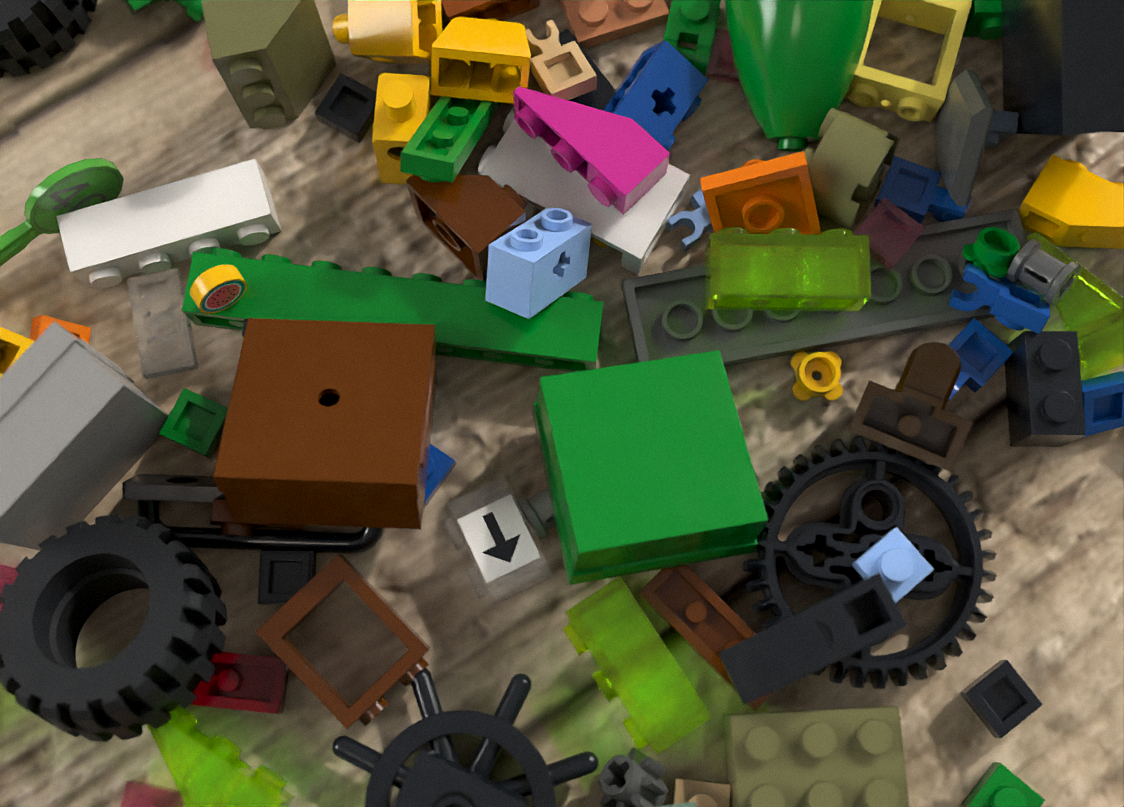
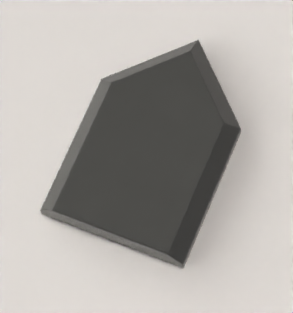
M970 69L964 70L948 87L945 101L937 112L935 158L949 195L956 205L966 207V204L969 203L995 112L974 70Z

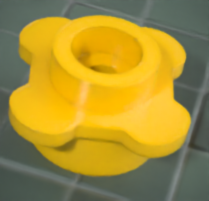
M805 351L797 352L790 361L791 367L795 370L796 380L792 387L793 396L803 402L809 400L810 397H824L828 401L837 400L843 393V386L839 383L841 377L840 366L842 364L840 356L833 351L814 352L811 354ZM812 373H820L821 379L818 381L814 380Z

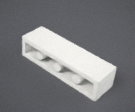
M256 159L56 216L70 273L88 288L93 287L97 289L116 286L121 283L122 278L141 272L144 274L164 272L171 267L172 263L192 258L193 252L211 254V250L214 248H226L237 244L246 246L256 245L266 241L271 234L281 232L267 178Z

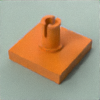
M804 151L767 161L751 159L740 168L700 178L702 193L722 262L801 248L823 242Z

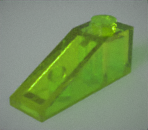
M1038 232L1026 236L1027 242L1031 239L1041 242L1042 250L1066 264L1070 262L1077 263ZM1081 266L1076 281L1055 307L1066 331H1077L1079 359L1088 379L1124 368V297Z

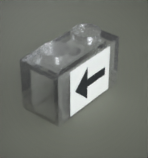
M505 476L447 503L452 518L444 521V524L456 550L466 546L475 565L466 569V572L479 599L489 594L493 604L497 605L552 578V573Z

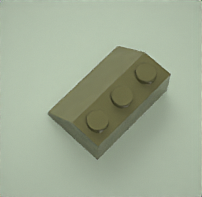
M315 0L201 1L212 61L249 128L272 129L283 125L285 121L298 119L336 67L335 56Z

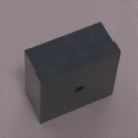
M1001 0L1003 111L1019 113L1017 134L1068 136L1100 132L1124 133V0Z

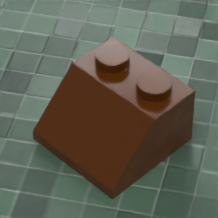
M418 175L410 176L406 180V184L417 219L477 280L487 282L489 244L526 222L524 211L526 204L523 199L509 185L505 184L501 188L489 175H457L453 183L447 181L428 182L421 179Z

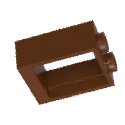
M342 554L336 555L256 631L346 729L357 719L364 726L370 723L389 704L382 695L398 680L404 687L408 686L414 680V676L429 665L422 657L429 651V645ZM344 582L353 589L409 649L351 706L286 638Z

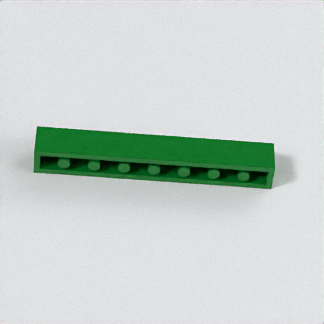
M214 248L211 250V254L193 252L181 311L195 325L243 331L244 320L248 318L435 325L437 341L435 355L577 372L596 369L604 302L594 301V297L586 293L566 292L563 297L557 298L528 319L486 301L487 282L482 280L467 279L461 285L442 282L440 277L427 273H415L412 275V278L392 276L390 271L378 267H364L362 272L342 270L340 265L328 261H313L311 266L292 264L290 259L278 255L266 254L262 255L261 260L242 258L240 253L233 250ZM224 264L235 266L247 283L245 294L234 305L223 311L212 314L201 312L190 295L193 282L199 275L212 267Z

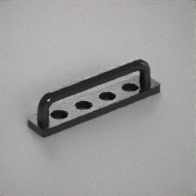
M137 474L122 482V499L137 500L139 517L147 518L152 524L160 523L167 527L189 548L314 551L316 553L354 554L365 552L374 547L382 537L384 528L363 527L357 533L254 529L253 537L221 535V528L168 526L160 519L159 501L213 503V499L226 500L224 493L218 491L213 476Z

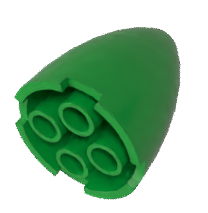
M725 0L728 34L742 90L754 118L768 141L778 143V151L805 152L808 148V143H814L820 139V136H818L819 130L827 113L831 108L839 109L854 77L868 33L874 0Z

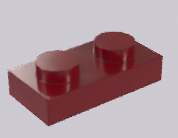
M222 652L220 655L213 654L211 663L216 667V670L208 683L201 680L192 692L197 698L190 705L283 714L289 667L278 657Z

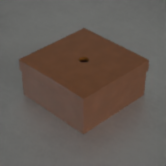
M248 318L213 475L218 491L223 492L234 522L421 529L437 388L435 325Z

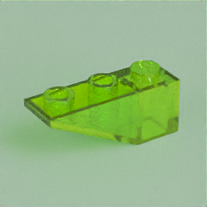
M180 706L169 712L172 720L155 730L147 724L187 807H289L295 796L284 790L287 781L281 775L264 765H259L255 770L239 758L242 750L236 744L219 734H214L211 739L194 727L198 722L197 718Z

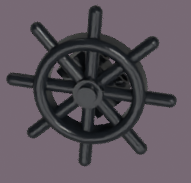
M425 668L417 672L414 680L411 682L422 720L402 731L387 746L383 753L346 735L338 736L332 743V751L337 757L371 774L366 789L364 807H390L393 786L401 790L392 807H525L528 799L524 797L532 795L533 807H556L554 786L591 774L596 771L599 764L598 757L593 752L584 751L547 765L534 743L514 726L532 687L531 679L523 673L512 677L495 714L492 715L472 710L443 712L432 675ZM467 733L483 737L468 768L459 764L450 734ZM429 742L431 749L427 747L421 749L412 768L404 765L417 749ZM502 748H505L517 760L524 773L495 783L489 780L488 777Z

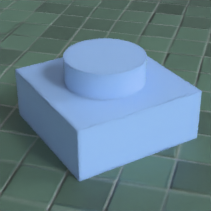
M897 527L887 532L851 564L863 578L880 573L896 603L934 570Z

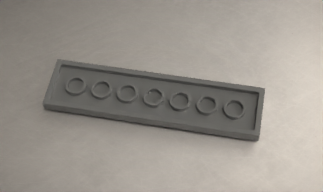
M1018 209L622 280L621 288L637 362L720 350L724 367L796 354L802 351L808 352L970 322L974 317L977 320L995 317V315L990 314V307L987 305H983L973 311H962L948 306L949 297L953 289L960 290L966 294L973 293L978 289L973 283L963 280V271L968 263L973 264V262L963 257L962 249L965 244H973L981 230L988 227L1006 230L1019 241V251L1024 247L1027 241ZM987 274L988 277L998 280L997 277H993L990 274ZM1018 281V282H1017V283H1019V284H1022V285H1024V286H1026V287L1031 288L1030 286L1026 285L1025 283H1023V282H1021V281Z

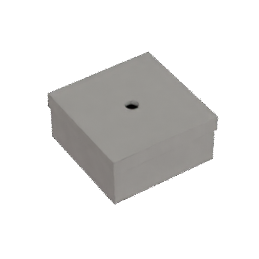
M55 321L0 377V542L38 551L41 550L38 544L49 536L55 535L57 538L67 533L66 527L83 521L158 440L161 436L159 432L169 416L168 413L133 384L135 381L125 374L121 367Z

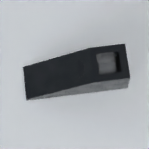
M880 573L861 579L717 654L741 701L745 705L858 652L908 626Z

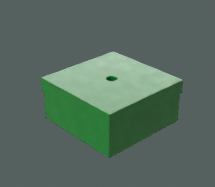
M720 350L540 377L537 402H533L532 416L569 585L753 553L758 545L757 537L766 525L768 518Z

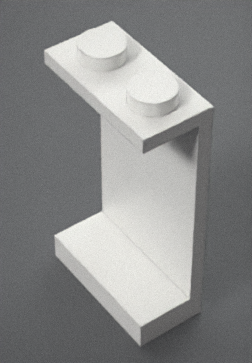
M513 106L504 122L503 131L505 134L497 147L490 145L481 158L478 166L480 175H489L501 188L505 184L509 185L524 201L541 210H545L548 207L562 208L571 212L573 217L592 223L591 236L622 252L621 267L639 275L665 230L667 220L673 216L684 197L690 174L668 163L666 175L623 215L613 205L610 207L602 205L590 192L588 182L576 170L570 173L563 169L552 156V148L539 136L535 139L529 137L515 121V107Z

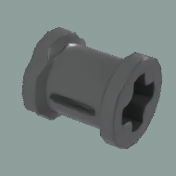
M1031 239L1015 256L1007 271V279L1013 283L1018 281L1025 283L1045 295V302L1047 304L1055 306L1064 298L1076 281L1081 266L1075 262L1068 264L1062 262L1042 250L1041 242Z

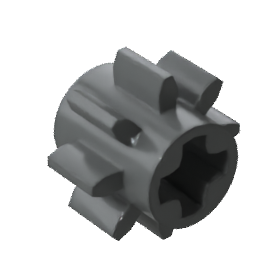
M631 748L628 756H613L603 767L599 778L601 789L606 793L600 804L603 807L662 806L666 794H668V789L660 777L664 774L666 768L636 748Z

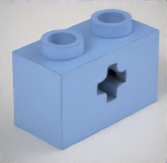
M548 207L489 244L485 300L530 319L586 278L592 223L573 217L572 213L568 210Z

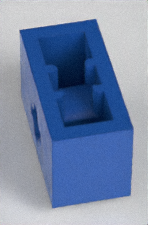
M664 40L643 51L607 102L603 111L633 119L668 151L675 141V136L672 132L680 121L688 119L699 107L702 99L698 95L709 79Z

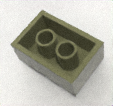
M899 706L723 714L727 779L731 785L730 807H910Z

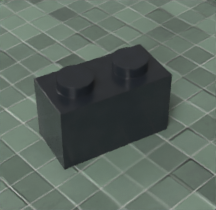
M1024 331L1007 344L1014 352L1004 362L1010 447H1062L1086 435L1077 331H1041L1040 334L1033 331Z

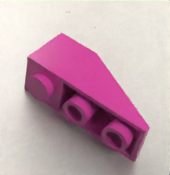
M518 87L513 91L514 118L519 127L529 137L535 139L539 136L552 148V156L563 169L570 173L576 170L588 182L590 192L602 205L606 207L613 205L624 215L666 175L670 153L633 119L523 87Z

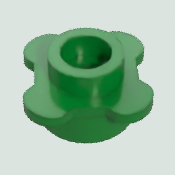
M988 227L981 230L973 244L964 245L962 255L968 261H972L975 266L984 270L986 274L997 278H1004L1007 276V271L1019 252L1020 244L1016 237L1008 231Z

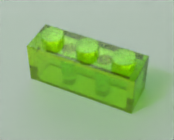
M740 227L724 228L719 230L718 233H710L705 248V309L860 311L871 297L869 235H852V231L847 229H830L822 232L821 235L801 234L799 230L794 228H779L772 230L769 234H749L747 229Z
M620 576L565 611V616L570 623L562 628L563 632L579 656L588 651L597 664L599 670L593 673L592 677L609 703L617 697L629 715L621 723L639 750L648 745L652 752L657 755L712 718Z

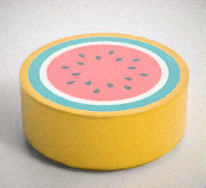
M218 265L206 270L196 278L191 286L190 295L201 312L206 314L217 313L229 308L240 300L247 290V283L235 266Z

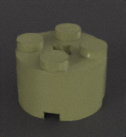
M831 108L819 130L818 136L822 137V140L816 151L808 147L804 153L809 169L817 214L851 231L854 225L857 226L874 199L882 183L880 179L885 169L882 163L890 167L900 138L844 111L841 112Z

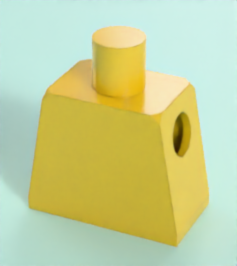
M348 0V13L337 15L334 18L332 25L333 33L341 44H350V51L356 57L385 64L431 65L432 44L442 33L441 0Z
M453 18L432 44L431 95L514 104L513 91L518 87L528 89L531 53L525 26L520 23L499 21L494 18Z
M394 73L379 74L372 143L381 183L407 185L406 180L413 175L400 172L401 157L395 155L401 151L400 147L404 148L438 101V96L431 95V77Z

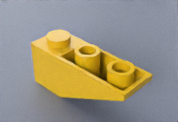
M1052 154L1018 211L1023 229L1058 247L1124 249V184L1110 182L1089 172L1084 165L1077 161L1064 160Z

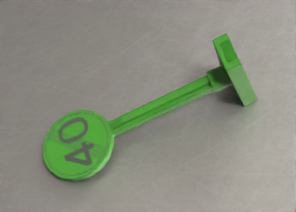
M103 158L84 159L66 165L47 176L33 189L25 203L24 216L26 220L0 236V266L25 249L40 234L60 233L56 216L117 199L122 191L124 178L114 162Z

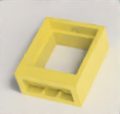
M874 0L861 58L845 98L861 107L876 106L896 112L901 118L909 121L924 120L931 122L945 101L972 0ZM877 16L945 35L931 85L863 66Z

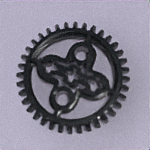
M856 436L851 440L849 451L841 439H835L830 444V455L822 445H817L811 449L812 462L803 454L796 456L793 459V464L797 473L786 466H783L777 472V476L784 487L770 481L763 488L766 495L774 502L763 500L768 521L759 534L760 538L757 539L758 545L753 551L758 553V559H750L742 563L743 571H758L759 579L745 584L746 592L753 593L762 589L765 598L751 606L753 612L758 613L769 608L774 616L762 624L763 630L794 614L787 604L779 585L775 561L777 557L781 558L789 574L797 581L810 586L830 588L832 594L863 579L851 565L856 558L851 557L866 552L883 536L878 535V533L883 532L885 535L891 529L897 527L934 568V571L937 572L927 575L902 598L912 600L933 599L943 594L954 580L958 584L951 608L943 621L929 636L905 650L886 655H871L870 647L885 641L888 638L886 636L858 652L832 663L829 674L830 682L841 684L846 677L847 671L850 670V683L853 688L864 687L868 672L874 689L886 688L888 674L896 687H902L908 684V671L916 680L928 678L926 663L934 670L946 668V659L942 651L951 657H959L963 650L955 637L964 641H973L977 635L967 621L973 623L985 621L987 618L986 614L975 605L976 603L992 602L994 596L989 591L982 589L981 583L995 581L998 576L991 570L983 569V562L994 560L997 553L990 549L982 550L980 542L991 538L993 532L989 529L977 531L974 522L984 517V511L976 509L969 512L964 504L971 501L973 492L965 491L957 495L952 488L959 482L958 475L952 474L943 480L938 476L942 468L932 464L925 467L922 465V460L913 456L905 458V453L893 448L889 450V453H886V445L874 440L871 442L868 451L862 436ZM850 470L866 471V477L853 482L843 493L839 508L838 524L806 522L794 528L785 541L778 539L779 530L786 513L807 488L817 481L839 472ZM885 473L895 475L912 484L933 502L950 528L957 550L958 562L952 558L948 549L939 541L927 536L904 533V500L899 490L884 479ZM864 496L874 497L880 502L883 510L880 521H874L865 516L861 506ZM852 532L863 536L851 543L835 541ZM816 542L817 551L825 553V556L832 558L824 559L814 566L813 557L804 554V551L798 550L805 549ZM830 571L846 573V576L842 574L831 573ZM826 667L819 669L811 674L815 676L821 675L825 671Z

